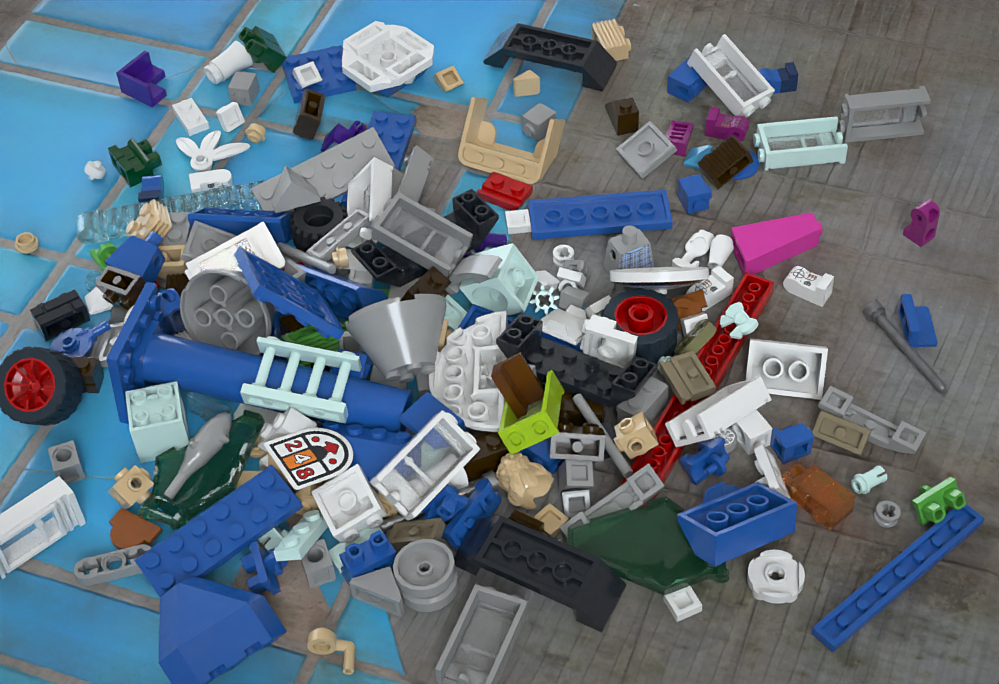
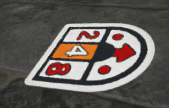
M324 428L303 429L264 443L271 457L296 490L340 475L348 469L353 460V450L347 439L335 431Z

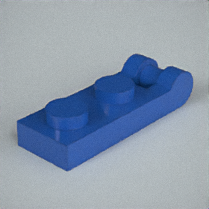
M483 478L476 483L475 491L468 498L467 505L457 512L443 531L444 537L455 552H458L476 520L490 517L502 501L498 492L492 490L493 485L488 478Z

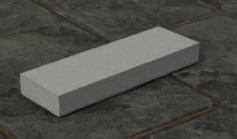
M357 208L306 251L307 254L326 262L332 259V252H336V247L338 249L346 247L360 235L361 228H369L372 222L369 221V214Z

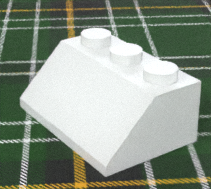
M750 338L746 380L761 376L769 394L822 400L828 348Z

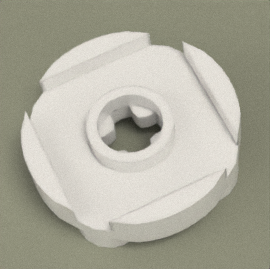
M766 550L760 553L759 557L755 560L753 558L750 562L747 573V582L754 598L770 603L794 602L802 591L805 579V572L801 563L799 562L798 565L792 559L791 554L782 550ZM776 572L783 579L773 580L769 576Z

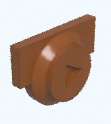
M703 289L671 299L678 310L679 330H683L680 319L702 313V308L708 307Z
M120 508L109 521L110 525L113 526L110 531L111 541L119 550L144 543L151 545L162 532L161 527L123 508Z

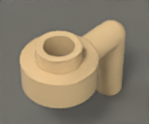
M324 627L317 628L309 633L307 644L309 651L318 655L331 654L335 650L344 652L343 673L346 675L354 673L356 646L352 641L337 639L334 632Z

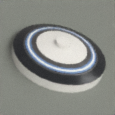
M647 267L610 271L611 282L632 288L651 289L662 294H667V289L689 286L709 278V268Z

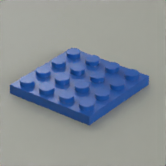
M239 246L234 255L237 259L238 267L243 272L242 275L248 282L247 285L253 292L254 298L262 303L268 301L274 304V308L284 315L288 313L294 315L295 319L306 327L309 324L317 328V332L326 338L330 336L337 340L341 338L344 330L320 291Z

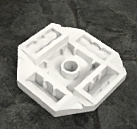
M375 21L343 40L342 71L369 92L376 91L386 97H390L423 76L427 68L433 65L434 45L406 27L385 25L383 22Z

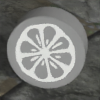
M731 428L720 431L711 439L713 441L718 436L724 438L727 453L733 451L737 445V434Z

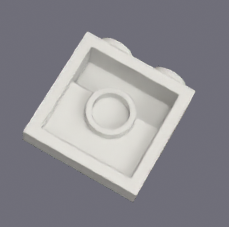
M592 314L590 320L586 319L584 321L582 334L585 335L582 339L580 350H583L584 354L625 368L636 354L638 336L616 330L617 321Z
M359 464L312 491L313 497L333 537L340 542L345 541L349 543L356 540L360 536L359 532L366 527L370 529L378 527L383 522L382 518L388 515Z

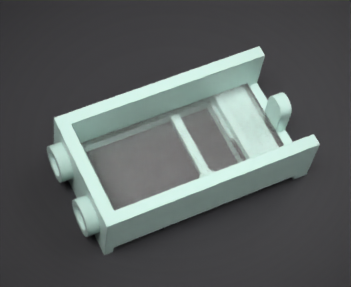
M838 117L757 124V133L753 134L754 147H758V161L762 162L765 171H768V168L827 164L829 162L844 164L848 146L847 144H842V132L836 133Z

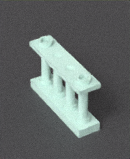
M272 336L257 338L259 350L264 355L255 383H252V385L243 383L240 393L245 404L285 412L292 407L305 416L346 423L348 410L346 403L342 402V397L350 370L361 371L362 367L359 356L349 351L340 353L284 342ZM274 355L289 358L281 387L277 390L265 386ZM300 360L314 363L306 393L302 395L291 392ZM325 365L340 368L332 397L328 400L316 396Z

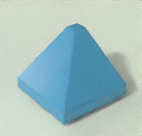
M706 145L691 148L683 162V166L701 170L698 162L706 154L712 153L713 146Z

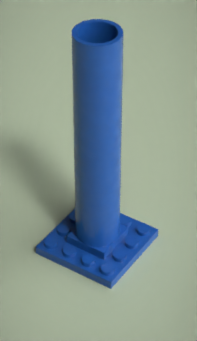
M146 282L106 358L119 421L129 424L125 392L150 387V382L165 384L177 381L179 389L245 404L240 393L243 383L251 385L255 383L263 356L166 334V329L163 327L164 315L160 309L161 296L158 295L157 284ZM273 359L265 384L267 388L277 390L281 387L288 362ZM298 365L291 387L292 393L301 395L306 393L313 368ZM323 370L316 394L318 398L328 400L332 397L338 376L337 373ZM348 376L342 397V402L346 403L348 417L346 423L339 422V424H359L363 428L368 429L384 428L387 432L393 433L406 432L407 427L399 421V418L412 406L413 392ZM245 404V405L254 406V407H258V408H262V409H266V410H271V411H275V412H279V413H280V412H281V413H284V412H285V411H280V410H275V409H270V408H265V407H260V406ZM306 416V417L309 418L310 420L317 421V422H321V423H324V422H326V421H330V420H325V419H320V418H315V417Z

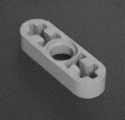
M141 544L81 559L74 566V574L80 585L92 586L143 573L134 560L150 550L151 547ZM126 559H130L131 565H128ZM111 562H122V565L118 569H108V566ZM99 566H102L103 572H100ZM91 569L89 572L90 574L84 575L86 574V570Z

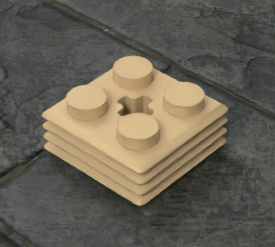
M155 199L151 200L149 204L145 203L140 209V216L137 220H132L128 224L126 233H128V237L134 235L145 240L150 232L154 231L164 239L172 229L167 206L163 207V204H159V201L156 202Z

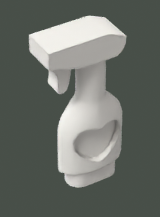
M699 230L698 233H694L685 245L686 254L681 259H673L672 267H699V261L690 263L694 258L706 254L711 247V240L715 238L714 235L705 230Z

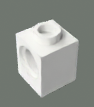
M757 409L732 425V430L737 434V442L748 455L755 453L754 449L761 445L765 447L770 445L773 428Z

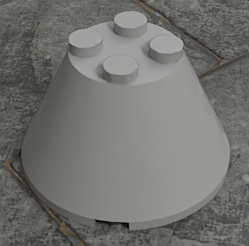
M208 269L193 276L182 291L180 298L181 318L191 339L260 355L261 352L257 344V338H266L271 335L275 313L274 304L268 301L262 303L253 297V292L247 285L248 282L242 275V271Z
M414 294L415 299L400 301V297L383 300L366 306L348 317L349 323L345 322L346 329L383 374L386 381L398 379L399 383L410 382L414 380V375H427L435 372L434 366L447 307L444 297L436 294Z

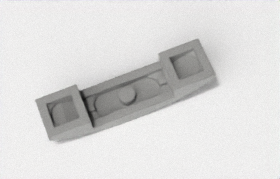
M484 254L472 255L462 259L448 278L452 282L446 289L448 295L456 294L460 289L462 281L471 277L478 283L490 279L503 259L499 256Z
M832 386L828 388L818 405L821 410L872 430L868 441L897 452L916 453L926 432L903 421L897 426L852 404L854 397Z
M648 463L627 478L626 483L585 512L581 511L561 525L560 528L571 545L578 549L624 520L654 497L665 485Z

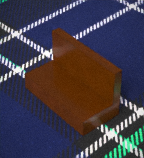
M521 352L493 366L491 378L517 419L527 415L528 405L544 397L545 390Z

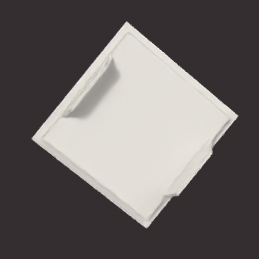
M570 305L566 311L559 308L554 309L540 319L543 321V332L575 346L582 341L585 335L582 334V327L587 319L586 310L574 305Z

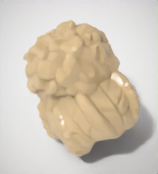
M518 452L512 455L508 453L506 456H503L496 473L499 486L508 492L509 502L512 505L520 506L527 510L536 508L533 499L544 497L554 480L552 474L542 465L530 462L527 456H523L522 453Z

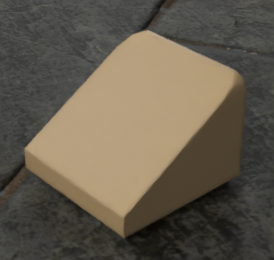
M454 65L437 72L433 77L434 82L445 93L464 84Z
M528 70L513 79L514 96L539 94V76Z

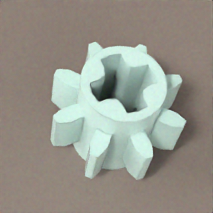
M541 284L539 292L533 291L536 298L531 299L529 303H536L535 312L544 309L547 315L548 308L557 309L553 301L559 299L560 296H553V286L546 290L544 285ZM546 293L549 294V301L551 303L541 305L538 296H544Z

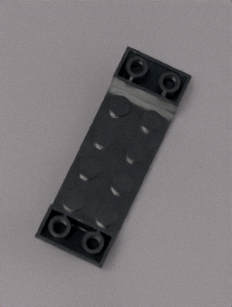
M520 23L515 24L500 34L483 60V64L504 68L508 59L512 57L583 73V87L598 91L604 90L617 66V61L597 40Z
M473 189L452 198L453 212L443 217L473 234L471 246L467 252L482 244L499 219V215ZM423 227L402 239L420 249L432 230ZM436 233L424 249V252L435 257L446 241V238ZM372 239L351 249V253L377 282L401 287L429 271L388 246L380 249Z
M522 313L496 339V344L507 359L521 352L528 364L535 365L539 381L546 383L547 372L553 370L564 391L575 395L581 394L583 398L608 408L634 398L658 367V364L634 356L625 368H621L620 366L576 351L573 348L555 343L552 340L542 338L543 321Z
M501 515L477 519L454 557L456 567L473 575H477L480 568H483L576 610L577 622L599 632H603L626 588V583L601 559Z

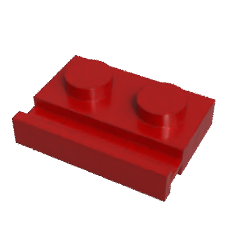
M493 171L482 184L481 190L478 189L477 194L486 202L515 211L520 206L522 207L531 196L533 186Z

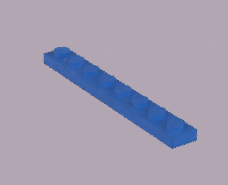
M967 504L959 510L953 509L944 520L931 527L812 628L811 634L831 652L837 650L983 524L984 517Z

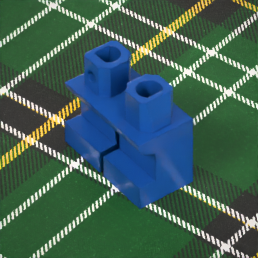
M377 531L370 535L369 540L361 544L353 543L345 547V552L339 554L343 564L341 574L350 586L349 582L352 578L389 566L392 573H394L393 564L397 552L385 534Z

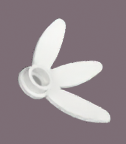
M219 130L209 133L203 139L200 148L189 138L180 137L176 139L178 148L188 157L192 158L190 164L196 173L210 171L213 161L242 153L250 148V145L247 143H230L216 148L221 138V131Z

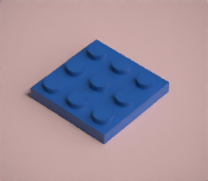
M342 45L290 55L284 60L282 67L294 104L300 103L305 89L324 94L326 97L357 90L355 81L346 76L342 71ZM313 61L322 81L302 88L292 74L293 69Z

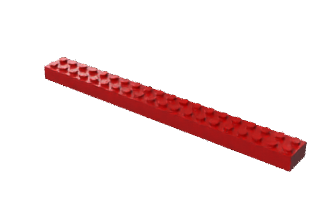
M746 272L721 316L726 315V310L730 305L740 302L749 318L758 320L773 294L775 282ZM721 316L715 324L717 328L715 334L697 354L698 359L715 384L716 392L749 336L747 334L743 335L742 339L731 338L730 333L737 326L734 322L721 327ZM673 395L654 427L658 445L648 450L645 454L637 456L631 466L633 474L649 463L663 484L665 483L686 446H675L665 423L707 397L695 401L688 400L685 401V404L681 405L676 395ZM624 478L621 485L627 482V478ZM658 493L634 512L646 516Z

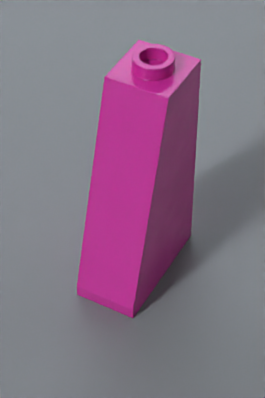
M813 212L733 227L731 228L730 238L733 240L734 256L743 275L746 272L754 275L818 246L823 229L821 222L817 221Z

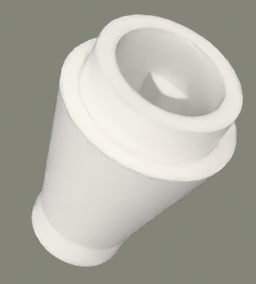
M717 235L711 240L710 256L707 265L711 270L717 266L722 268L734 250L733 240L730 237Z

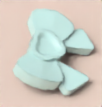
M740 302L730 305L726 310V315H722L720 320L721 327L735 322L737 327L730 333V337L734 339H742L743 335L752 333L758 327V321L749 318Z

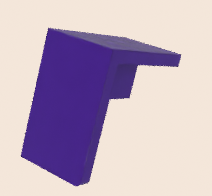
M143 51L116 72L121 92L150 107H154L167 96L166 90L156 85L166 77L163 69L152 65L149 52Z

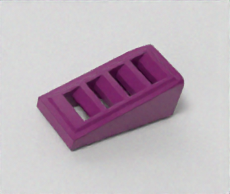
M672 120L666 137L677 149L674 155H686L694 127L693 123Z

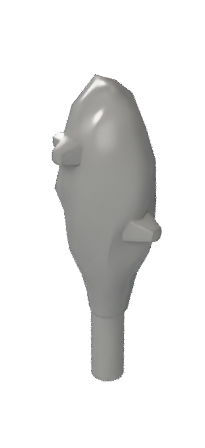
M224 412L213 416L201 426L194 437L190 438V443L185 451L184 460L178 474L163 494L167 499L172 501L185 481L199 468L203 467L222 448L224 443L229 442V431L232 426L231 414Z

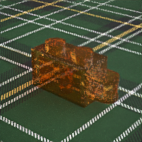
M796 462L781 474L783 481L791 487L790 498L797 502L798 507L805 509L818 523L825 525L828 529L832 530L853 512L856 496L815 464L806 469Z

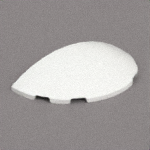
M506 311L494 312L478 317L474 325L466 329L459 327L446 339L447 344L441 352L437 351L434 366L435 372L429 374L431 394L463 419L466 427L474 430L498 432L505 398L492 380L491 373L494 365L507 359L496 344V339L508 327Z

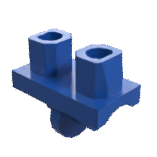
M718 436L713 441H702L699 443V452L696 455L686 453L681 457L682 469L689 473L691 483L698 485L712 473L718 476L726 473L727 467L725 463L730 458L725 450L724 444L726 442L724 438Z
M447 484L421 511L425 514L422 520L442 518L445 522L465 507L469 499L458 495V489Z
M257 540L250 543L251 552L240 558L248 574L256 570L258 574L246 580L248 588L255 594H260L267 590L273 595L281 592L276 575L283 573V568L288 564V560L276 561L273 552L275 548L268 551L261 549Z

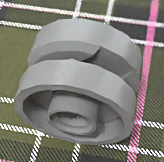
M421 539L404 546L395 556L393 564L394 575L402 601L407 607L419 612H433L441 610L452 602L458 592L459 580L452 551L446 544L433 539Z

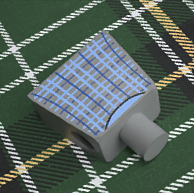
M625 226L621 235L615 236L608 241L603 268L609 276L611 270L654 267L651 244L640 229H636L634 226Z

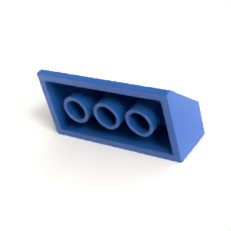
M201 207L187 214L191 229L196 220L238 236L264 221L276 245L279 242L287 243L292 240L289 223L291 212L275 213V211Z
M297 264L306 272L305 283L322 293L334 315L349 320L348 317L354 312L388 299L382 290L336 274L326 273L315 267Z
M326 421L318 427L335 431L347 439L353 450V460L348 469L359 464L369 482L414 437L408 432L393 433L387 432L384 428L368 429L363 428L359 424L344 425L335 421ZM421 440L406 455L413 459V463L418 468L421 467ZM403 459L394 467L405 480L415 472L410 466L404 464Z
M756 482L677 514V520L694 554L705 560L708 564L717 566L795 532L797 502Z

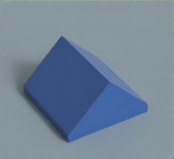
M428 391L399 418L401 423L417 434L437 413L443 410L445 413L453 415L458 422L457 425L464 432H467L464 420ZM434 428L422 438L434 450L452 447Z

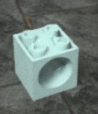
M511 243L475 253L474 255L499 256L503 261L492 277L482 283L476 282L472 277L462 281L459 288L471 303L495 312L506 311L507 316L525 312L539 276L517 247Z
M178 382L126 391L129 429L140 463L185 454L190 443L187 413Z

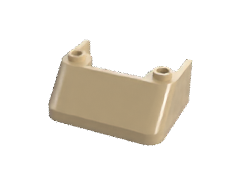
M472 97L458 151L460 162L465 166L489 173L494 171L523 183H538L557 156L566 120L550 119L545 139L540 140L535 147L534 153L496 143V127L490 122L483 121L488 99Z

